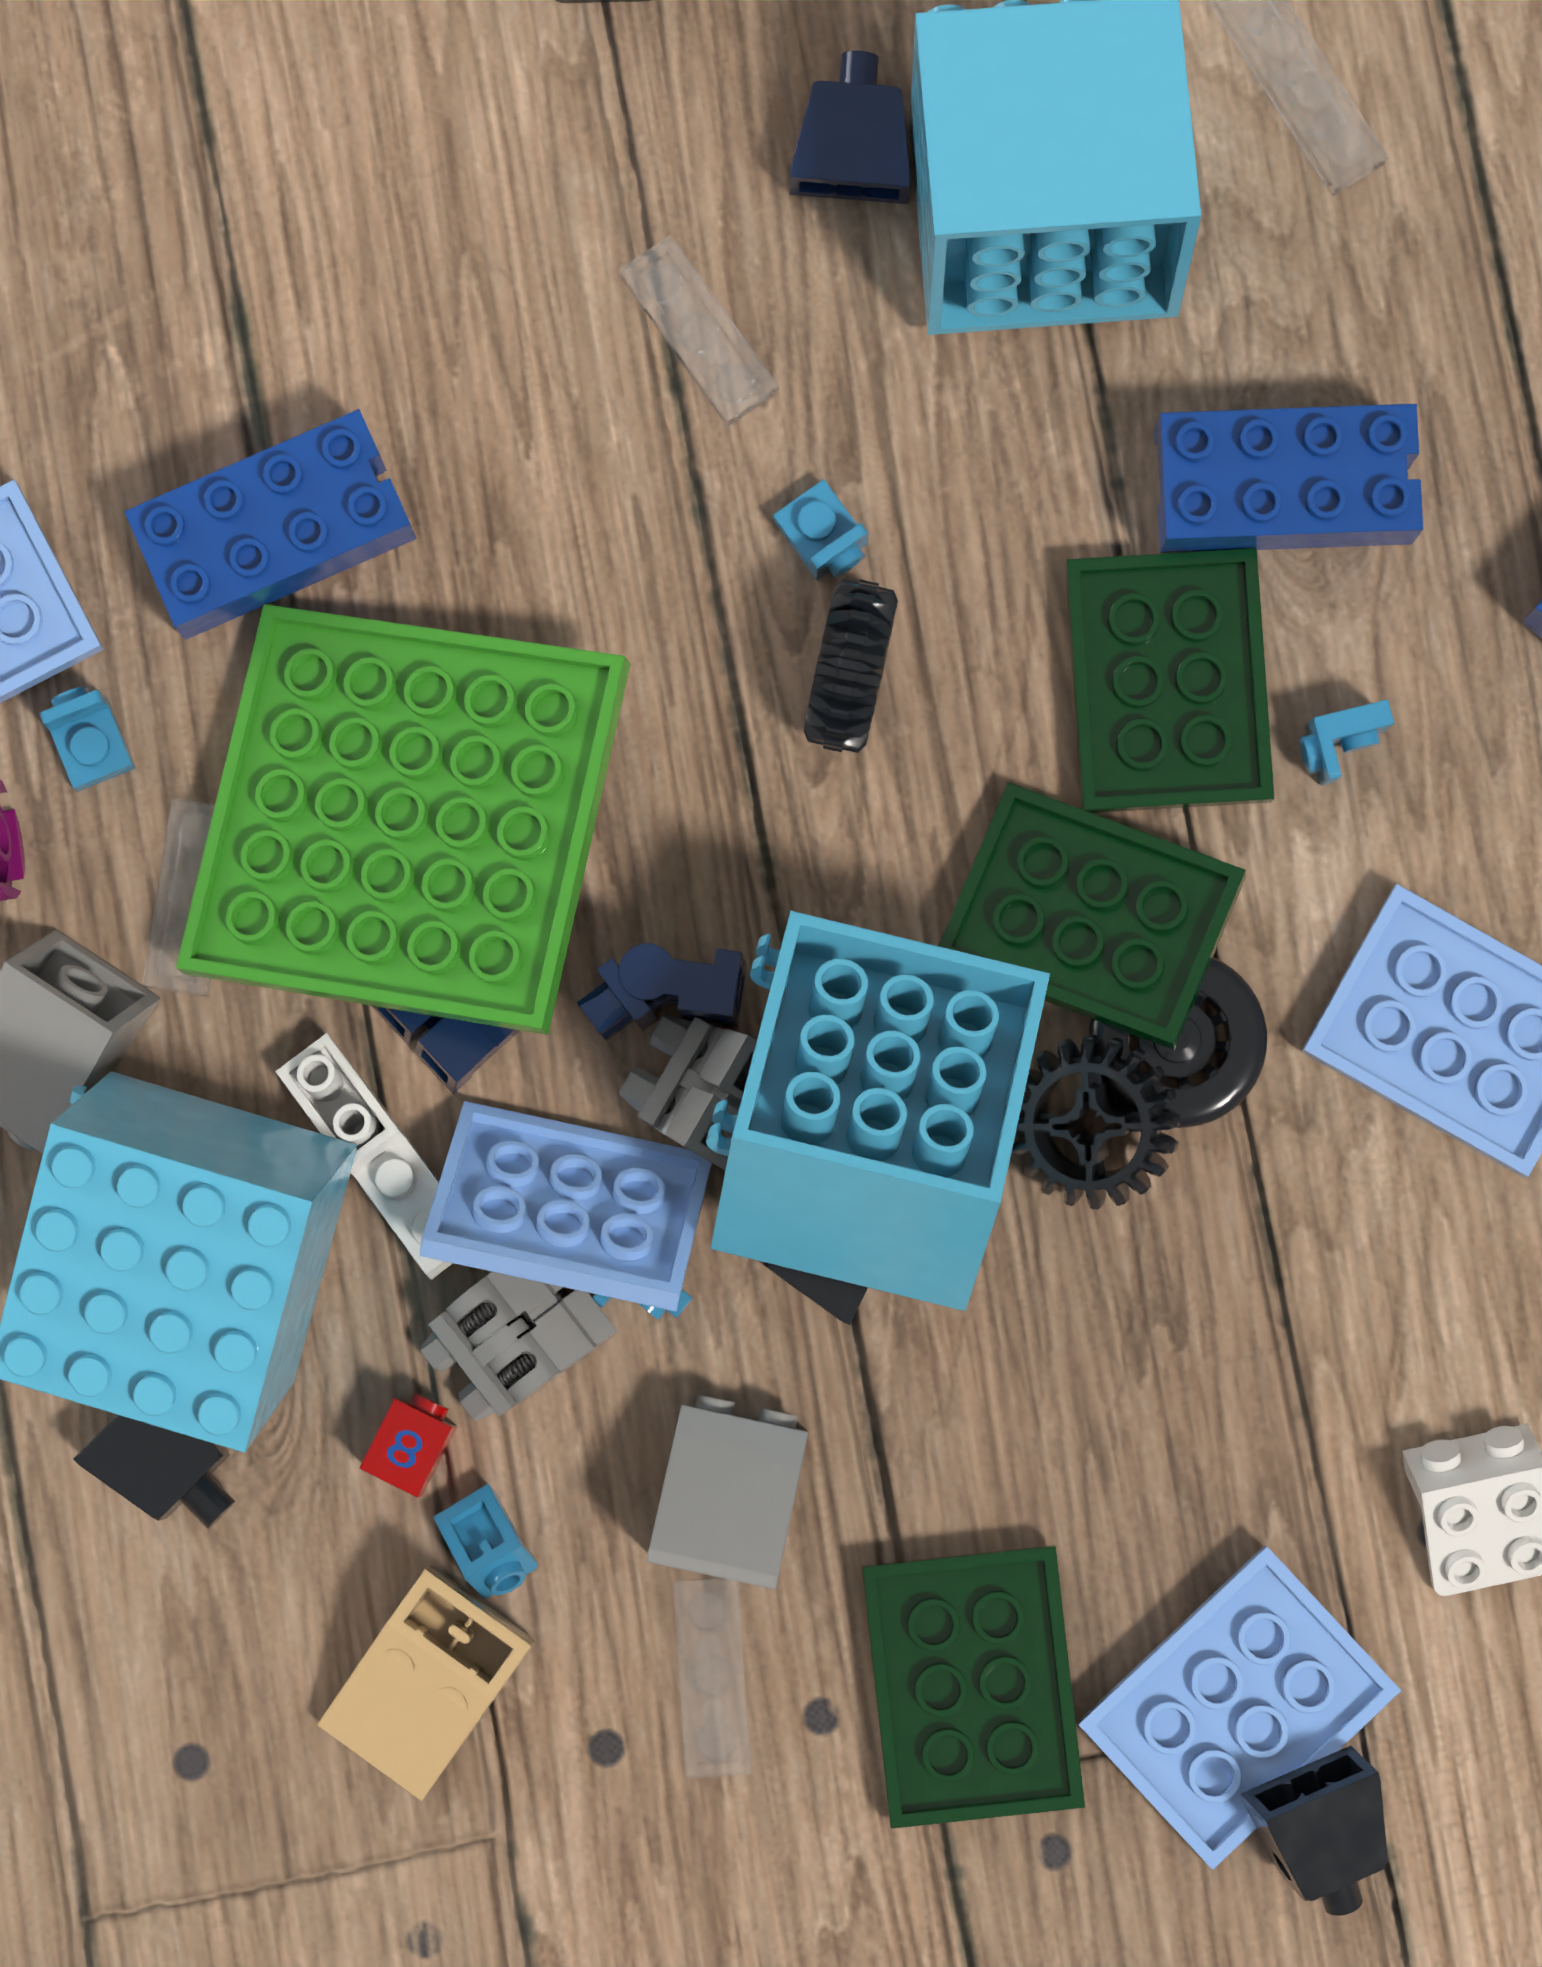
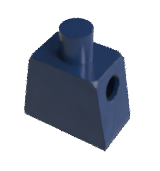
M859 50L846 51L841 55L839 82L822 80L813 82L790 168V195L908 204L910 170L902 89L896 86L877 85L879 57L876 54Z

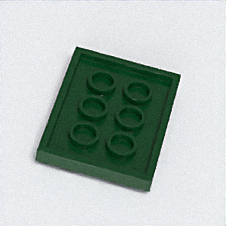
M1257 548L1067 559L1065 568L1081 809L1090 813L1271 803L1274 800Z
M1008 782L938 946L1050 973L1044 1001L1175 1050L1245 881L1246 870Z
M1049 1545L862 1566L890 1828L1085 1808L1056 1546Z

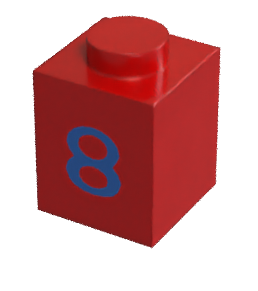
M414 1392L410 1402L402 1398H394L359 1469L417 1498L423 1496L457 1428L456 1425L444 1420L449 1409Z

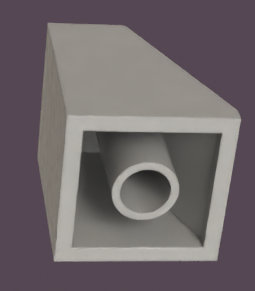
M54 930L5 961L0 970V1127L8 1131L9 1137L19 1146L43 1154L50 1124L72 1105L69 1101L73 1087L86 1086L87 1092L110 1071L113 1072L161 998L58 930Z
M697 1394L695 1406L682 1404L680 1408L646 1562L776 1590L808 1431L796 1428L798 1420L796 1415L760 1408L758 1420L733 1415L735 1402Z

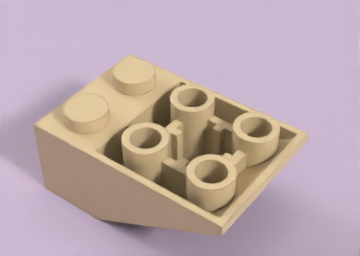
M431 1565L422 1572L387 1621L317 1726L422 1801L536 1640Z

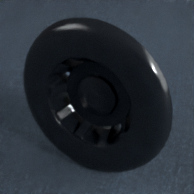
M1214 957L1175 1050L1093 1019L1090 1020L1089 1034L1097 1035L1102 1054L1108 1042L1116 1037L1123 1040L1121 1058L1126 1060L1131 1054L1128 1037L1136 1038L1138 1048L1146 1052L1143 1062L1150 1069L1161 1066L1165 1072L1163 1077L1177 1080L1178 1088L1162 1086V1078L1153 1084L1157 1093L1165 1089H1174L1176 1091L1177 1098L1169 1104L1162 1106L1163 1112L1176 1113L1181 1116V1124L1176 1128L1193 1127L1212 1122L1239 1105L1256 1084L1267 1052L1265 1017L1255 993L1233 968ZM1204 1000L1216 1010L1217 1014L1213 1017H1208L1200 1009V1005ZM1219 1024L1224 1025L1226 1041H1216L1215 1026ZM1213 1052L1223 1054V1059L1217 1069L1208 1064ZM1200 1072L1206 1078V1081L1191 1086L1188 1076ZM1102 1075V1079L1108 1080L1109 1092L1115 1102L1121 1106L1137 1108L1133 1098L1124 1087L1113 1079Z

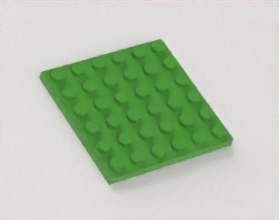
M263 604L176 969L186 975L548 1035L631 663L622 655Z

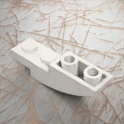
M327 1033L275 1072L321 1134L358 1145L350 1173L361 1185L423 1272L432 1280L453 1264L420 1256L421 1238L439 1179Z

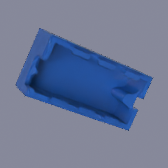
M1417 403L1160 413L1154 428L1155 445H1158L1160 502L1158 505L1160 554L1250 548L1272 550L1413 544L1423 531L1421 479L1408 480L1407 472L1419 455Z
M360 409L124 511L172 623L185 640L258 609L263 604L274 602L417 539L391 479L388 478L379 483L376 479V476L387 470Z

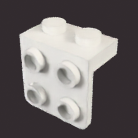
M1528 1424L1514 1427L1499 1426L1492 1428L1486 1433L1454 1440H1434L1422 1447L1402 1451L1405 1473L1421 1506L1430 1579L1438 1595L1450 1596L1542 1575V1451Z

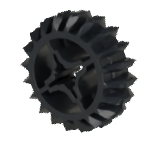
M843 579L835 587L822 637L804 725V733L808 742L823 745V749L841 753L842 750L858 753L866 746L898 604L894 590L879 587V583L861 579L860 582Z
M1089 1034L1083 1038L1081 1052L1070 1038L1064 1039L1058 1043V1057L1054 1053L1044 1050L1036 1056L1040 1071L1032 1068L1029 1069L1026 1088L1029 1091L1024 1092L1021 1110L1025 1111V1114L1019 1115L1016 1131H1024L1025 1138L1013 1144L1012 1153L1021 1155L1030 1151L1034 1160L1024 1167V1175L1031 1177L1043 1170L1048 1177L1043 1182L1041 1190L1047 1195L1053 1193L1061 1184L1065 1185L1064 1202L1066 1205H1075L1081 1198L1084 1190L1086 1191L1087 1202L1091 1209H1099L1104 1205L1106 1191L1117 1206L1123 1205L1129 1200V1187L1142 1195L1151 1188L1150 1178L1147 1173L1160 1177L1169 1168L1166 1161L1158 1153L1172 1154L1177 1150L1179 1142L1172 1136L1162 1133V1130L1178 1127L1181 1124V1116L1176 1113L1163 1112L1162 1106L1169 1104L1177 1098L1176 1091L1174 1089H1165L1157 1093L1153 1084L1165 1074L1163 1068L1157 1066L1144 1074L1139 1067L1145 1060L1146 1052L1140 1048L1133 1051L1126 1060L1122 1059L1123 1040L1115 1037L1111 1039L1106 1045L1103 1054L1101 1053L1100 1041L1095 1034ZM1081 1072L1082 1086L1076 1089L1075 1105L1072 1108H1063L1058 1112H1047L1050 1096L1058 1082L1066 1075ZM1102 1075L1113 1079L1124 1087L1133 1098L1137 1108L1121 1106L1115 1102L1109 1092L1108 1080L1102 1079ZM1095 1109L1098 1111L1095 1118L1102 1115L1105 1123L1113 1124L1106 1126L1093 1135L1089 1132L1092 1126L1086 1129L1082 1120H1073L1079 1119L1090 1110ZM1129 1132H1141L1138 1148L1131 1161L1123 1167L1106 1171L1105 1158L1111 1154L1113 1137L1125 1136ZM1052 1137H1062L1072 1142L1077 1149L1079 1164L1085 1165V1168L1065 1157L1055 1145Z

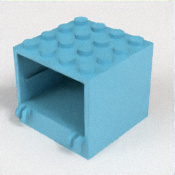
M1007 0L996 4L993 8L965 10L961 6L949 4L934 7L928 12L915 13L910 136L927 334L936 335L1179 317L1201 219L1179 0H1061L1059 3L1030 5L1023 0Z
M790 911L781 949L775 950L771 948V935L765 934L758 941L756 948L757 958L752 963L750 978L757 985L770 989L738 1115H731L727 1112V1100L717 1102L712 1116L714 1125H711L706 1139L707 1146L711 1150L728 1156L710 1249L966 1311L1001 1203L1050 973ZM765 964L772 967H776L775 971L770 972L765 970ZM725 1130L733 1133L732 1138L723 1137L721 1131Z
M110 1071L87 1092L86 1086L73 1087L69 1101L72 1105L50 1124L0 1322V1379L245 1453L294 1383L358 1145Z

